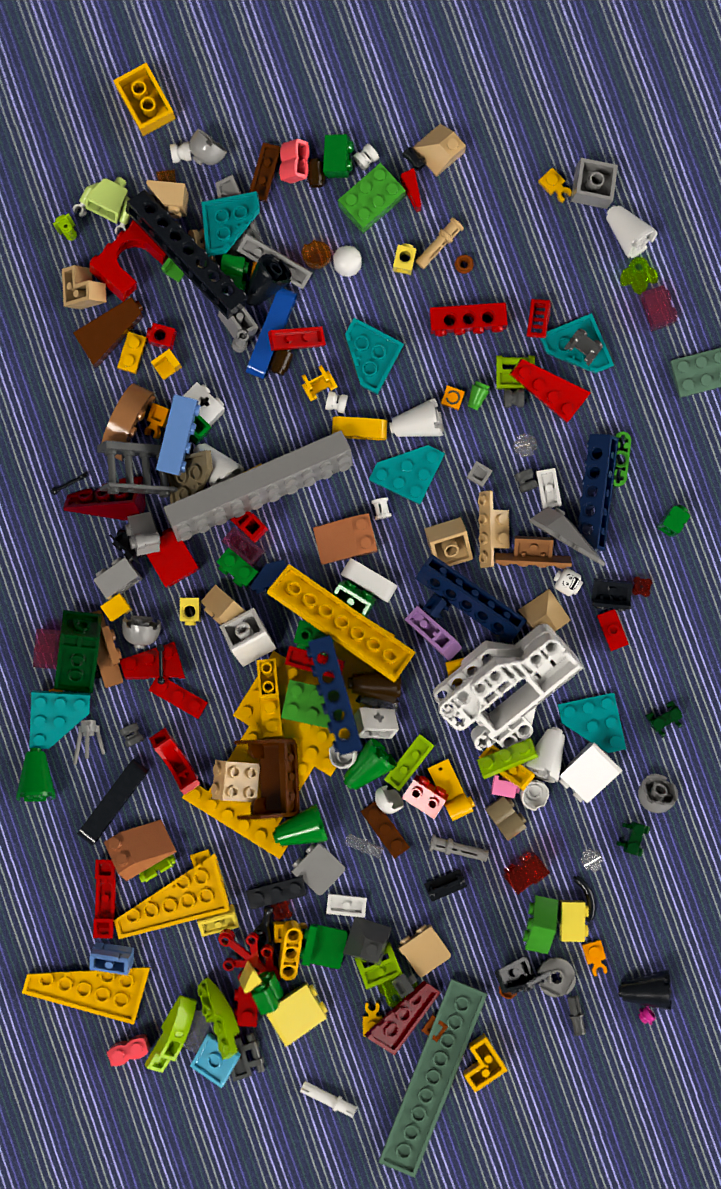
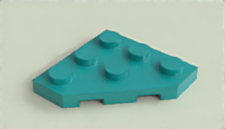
M257 191L201 202L205 247L208 257L226 254L259 214L260 207Z
M592 313L547 331L546 338H539L546 354L597 374L614 366ZM578 329L585 330L588 335L587 337L593 341L598 340L603 345V348L589 366L584 361L586 355L575 347L572 351L565 349V346Z
M353 318L345 333V337L360 386L378 395L404 347V343Z
M427 445L377 462L369 481L420 505L445 453Z
M32 690L29 748H51L89 715L91 693Z
M614 693L557 704L560 721L564 726L589 742L595 743L606 753L626 749Z

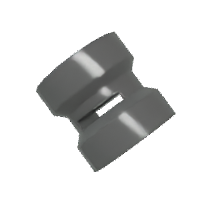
M520 388L513 392L511 389H504V408H511L512 404L518 408H524V389Z
M532 468L514 475L516 481L520 484L519 489L521 493L538 487L537 481L533 478Z
M137 722L119 730L121 736L125 738L127 748L145 740L138 731L139 726Z

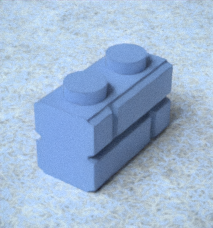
M96 942L90 953V970L128 975L133 966V947Z

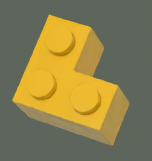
M485 1033L468 1044L477 1062L465 1069L463 1074L474 1092H477L508 1071Z

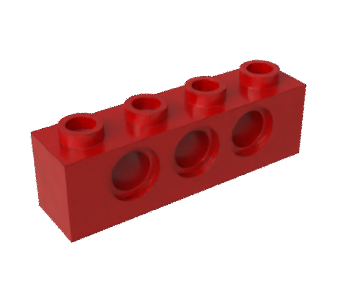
M506 302L432 307L429 309L430 332L437 337L446 336V333L464 335L465 332L473 331V334L484 333V330H492L493 333L503 332V329H506L508 325ZM489 315L492 318V322L486 323L482 320V317ZM469 316L473 319V323L466 324L463 318ZM452 318L455 323L449 326L445 324L444 320Z

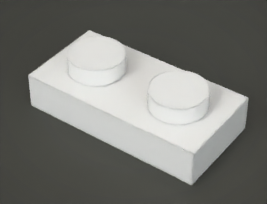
M555 468L536 471L542 509L562 506Z
M328 893L326 914L365 918L367 897Z

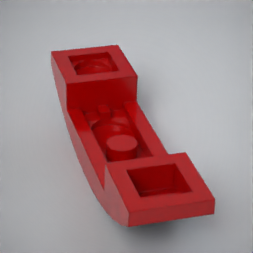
M96 859L93 938L113 939L116 907V868L112 860Z

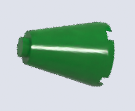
M372 738L367 741L358 754L355 763L344 774V784L349 789L357 790L394 770L397 763L391 754L388 755L385 752L386 748L378 740Z
M30 748V751L25 754L16 800L20 801V797H23L25 802L46 801V797H51V800L55 799V790L46 753L41 751V748Z
M317 804L308 807L275 827V832H272L275 843H280V846L328 841Z

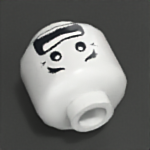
M565 568L562 572L559 570L553 579L556 581L555 589L567 596L576 595L583 584L581 575L569 568Z

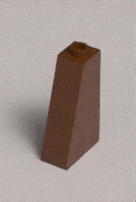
M130 297L73 332L95 368L101 365L127 336L128 332H131L144 317L141 313L144 309L138 300L134 302L133 298Z

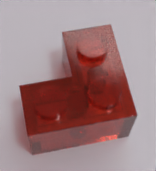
M533 851L523 853L519 857L520 861L515 865L513 863L508 865L504 869L505 873L502 874L517 895L534 883L536 885L550 874V871Z

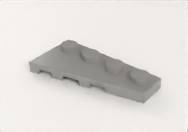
M233 175L215 183L218 199L241 194ZM253 221L227 254L243 255L237 249L246 233L262 242Z

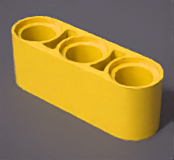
M335 416L332 420V434L341 430L345 438L387 440L388 421L384 419Z
M294 920L287 921L283 926L278 959L280 976L287 981L294 979L297 975L302 943L300 925ZM292 930L297 931L295 934H288ZM290 948L294 949L292 952H286ZM285 967H291L289 970H284Z

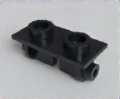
M120 529L115 538L111 534L109 535L114 540L112 544L119 551L123 549L126 552L124 556L131 563L135 560L141 565L138 559L143 558L145 555L137 556L135 549H131L129 541L131 536H127L126 530Z
M460 869L424 884L431 902L467 887Z

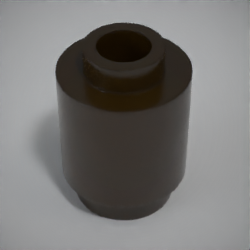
M317 158L310 159L308 162L307 183H309L310 188L324 187V182L326 181L323 172L324 162Z
M291 349L274 352L270 362L271 372L284 376L293 358Z

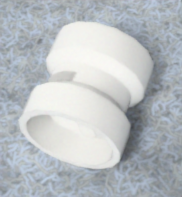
M189 141L183 142L180 146L170 144L173 163H179L181 159L185 161L192 160Z
M366 144L361 152L353 155V158L359 167L365 171L369 168L370 163L376 162L379 159V156L370 144Z
M329 391L325 409L330 411L334 409L344 414L348 395H337L335 392Z

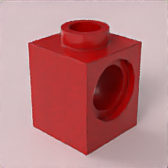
M153 323L152 328L149 327L147 330L146 338L150 345L172 351L177 332L175 328ZM163 332L165 333V338L157 340L156 335Z

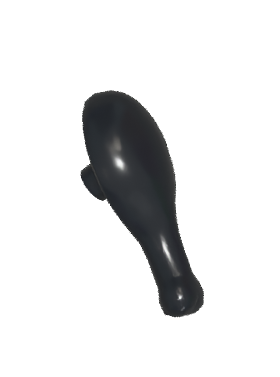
M269 906L264 907L262 922L253 931L259 936V955L264 945L271 944L269 925L273 908Z

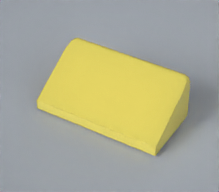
M233 904L230 905V911L197 919L202 937L220 933L224 929L231 930L239 927Z
M249 960L239 979L245 993H248L262 982Z

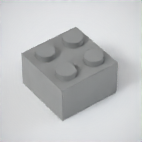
M581 158L575 167L571 202L608 209L614 198L618 165Z
M119 557L111 563L112 567L107 570L105 568L100 570L96 574V578L93 579L108 600L119 593H124L143 579L134 565L125 557L123 559Z

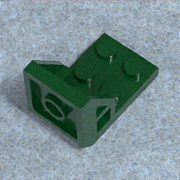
M63 610L54 689L93 693L102 614Z

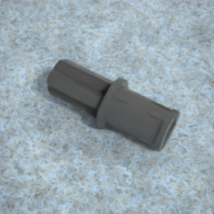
M578 995L569 996L567 998L570 1010L569 1018L572 1020L574 1036L586 1034L583 1021L584 1013L581 1011Z

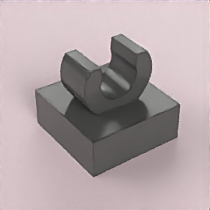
M403 973L393 980L392 984L400 997L404 998L414 991L412 985L417 982V979L414 975L407 978Z

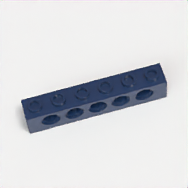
M590 434L587 442L588 454L585 460V477L582 480L581 510L577 520L579 525L578 531L595 551L604 552L619 438L609 434ZM602 451V456L598 459V455ZM600 470V475L596 478V473ZM598 489L597 495L594 496V491ZM595 508V513L591 515L592 509ZM593 526V531L589 534V529Z
M432 554L415 577L420 583L508 644L512 642L526 622V619Z
M331 635L308 641L309 646L305 648L308 658H313L314 665L311 666L313 676H318L320 684H317L316 687L319 696L323 695L325 703H322L324 715L328 714L330 718L327 726L329 733H334L336 741L332 742L335 753L339 752L341 756L362 750V744ZM320 653H326L329 657L325 664L317 661ZM325 672L333 673L334 679L332 682L326 683L323 681L322 677ZM330 691H337L339 693L337 701L331 702L328 699ZM338 709L345 713V717L341 721H337L333 717L334 711ZM343 728L350 731V737L347 740L339 738L338 733Z

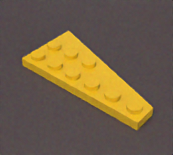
M216 853L115 919L114 924L118 939L230 911Z
M151 967L131 968L128 975L95 970L28 973L22 994L134 1025Z

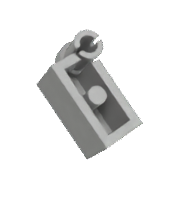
M245 307L229 319L219 311L218 317L234 338L232 342L233 350L240 353L244 352L248 345V340L255 337L258 329L257 324Z
M146 512L127 516L128 524L125 525L127 536H131L129 538L131 549H135L137 556L159 552L160 538L151 513Z

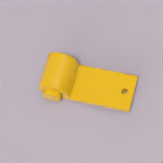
M448 758L427 768L435 786L442 787L447 792L446 794L449 795L444 805L452 821L473 812L472 808L475 807L471 796L466 797Z

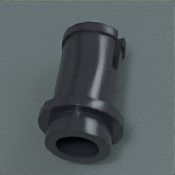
M408 147L403 152L402 156L413 166L414 170L420 171L426 165L425 159L418 156L411 147Z

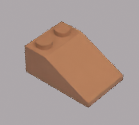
M369 513L313 528L321 565L377 552Z
M162 820L122 831L104 841L118 874L126 881L177 852Z

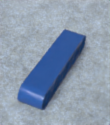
M284 288L276 293L248 363L246 373L265 379L275 352L271 351L268 332L270 330L285 329L294 307L297 293Z

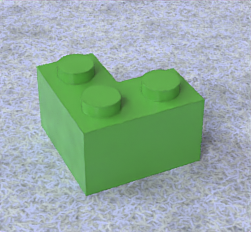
M535 895L534 902H530L528 914H531V918H528L526 929L528 930H524L523 941L526 942L525 950L548 954L556 932L558 900Z

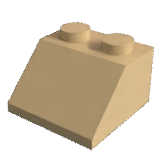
M147 180L146 184L150 194L154 196L162 208L168 211L170 217L177 219L181 218V216L186 217L189 194L184 183Z
M461 517L424 528L431 554L448 566L473 559L467 531Z

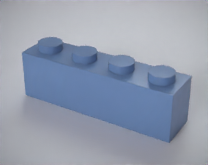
M174 394L156 470L181 476V473H185L187 462L184 460L186 454L190 453L192 443L189 440L190 436L194 435L196 429L194 419L195 416H199L201 405H198V400Z

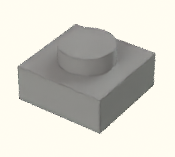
M476 461L466 478L483 488L493 470Z

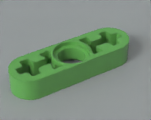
M619 432L615 435L619 439L621 436H624V440H627V442L623 444L622 450L617 451V455L621 454L625 457V463L622 465L616 463L615 468H624V471L620 470L619 477L623 480L616 483L614 479L613 487H621L627 480L631 448V436L627 432Z

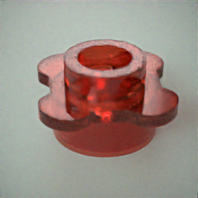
M635 577L633 579L634 588L632 589V594L648 597L650 595V586L652 585L651 579Z
M288 901L271 905L275 921L280 922L281 919L292 917Z

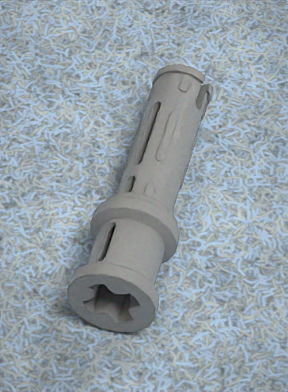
M435 834L432 835L429 851L431 852L436 850L444 852L445 855L452 853L484 862L487 861L489 850L456 843L452 838H439Z

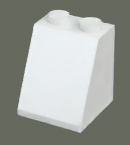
M254 608L220 626L230 650L243 667L277 649Z
M589 742L560 772L559 777L561 779L559 782L566 789L570 787L574 791L573 796L580 803L582 801L588 803L623 770L595 743Z

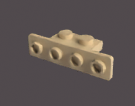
M488 490L479 492L478 498L480 568L494 567V549L510 548L509 510H494L493 491Z

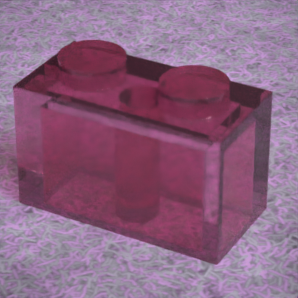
M662 285L642 292L640 299L651 331L674 325L678 315L676 309L671 306L669 290H666L665 286Z
M235 527L222 540L226 546L252 567L265 553Z
M36 629L33 667L57 668L61 631Z

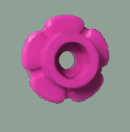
M648 1006L640 1008V1013L638 1014L640 1020L644 1024L652 1025V1021L656 1019L653 1011Z

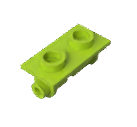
M69 213L57 217L53 226L59 235L64 234L69 241L75 240L77 237V233L73 229L75 223Z
M172 854L139 874L140 881L142 883L144 881L148 882L158 875L156 871L159 870L162 873L174 867L173 864L176 863V858Z

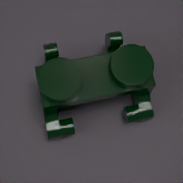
M673 701L665 704L667 708L671 707V710L657 718H651L654 716L653 712L645 715L651 728L654 729L655 733L658 732L662 738L666 736L662 729L672 722H675L678 728L683 727L678 721L683 718V715Z
M633 821L631 825L622 822V827L629 828L630 832L626 843L617 841L616 845L624 847V852L642 857L644 849L640 848L643 834H649L650 827Z

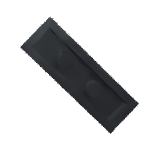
M303 875L246 890L251 910L308 894Z

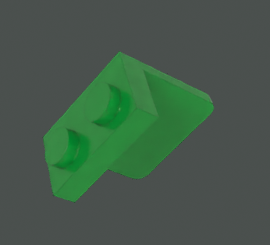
M310 923V928H305L303 939L307 940L306 946L301 947L299 959H303L302 965L309 966L311 963L339 969L342 964L343 951L348 936L347 931Z

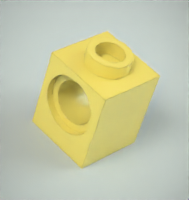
M405 243L397 246L393 264L394 272L412 274L416 248ZM406 254L410 257V260L403 262L400 260V256Z
M180 598V621L185 622V625L192 626L196 625V622H201L200 598ZM188 607L195 608L194 616H186L185 611Z

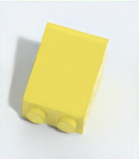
M307 982L283 996L279 1000L278 1008L274 1012L266 1014L285 1047L327 1018V1007L323 1001H318L316 989L313 985L309 986Z

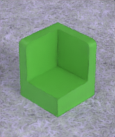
M169 257L161 268L165 275L177 282H180L185 275Z

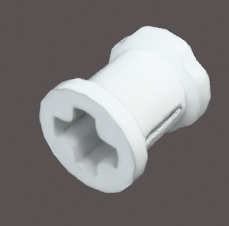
M388 497L371 501L375 507V520L392 517L388 510Z

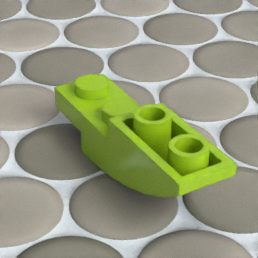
M205 978L198 985V995L202 1002V1013L205 1016L206 1023L214 1022L213 1029L217 1035L218 1050L221 1053L222 1060L230 1059L238 1052L234 1037L240 1032L234 1013L222 992L209 978Z
M179 995L161 1026L163 1030L161 1037L144 1064L147 1069L163 1073L170 1060H176L192 1024L197 1003L195 999Z

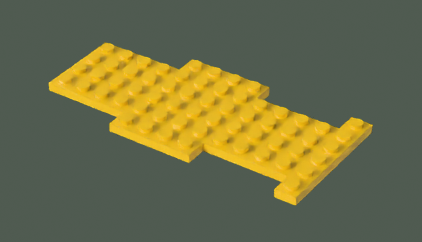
M382 628L383 630H385L386 632H388L390 635H392L393 637H395L394 634H392V633H390L389 631H387L386 629ZM334 641L337 659L345 661L342 677L354 716L358 709L364 706L355 701L359 695L353 694L351 689H348V678H351L353 673L374 668ZM273 650L268 659L276 658L282 715L289 680L315 686L320 683L318 676L314 677L312 672L285 665L286 658ZM324 675L322 677L326 683H330L334 679ZM258 676L233 715L249 725L241 740L263 739ZM342 712L341 720L345 717L344 712ZM282 718L283 737L280 738H293L297 743L299 791L314 767L331 777L337 768L332 765L329 759V748L335 740L334 733L330 734L328 728ZM346 728L341 729L338 733L339 738L348 739L350 731ZM237 744L228 759L231 762L259 764V759H253L249 755L248 744ZM260 773L257 798L261 797ZM200 785L182 796L184 800L279 859L288 847L275 843L272 833L283 817L263 820H238L237 815L251 814V802L212 799L211 788L208 791Z

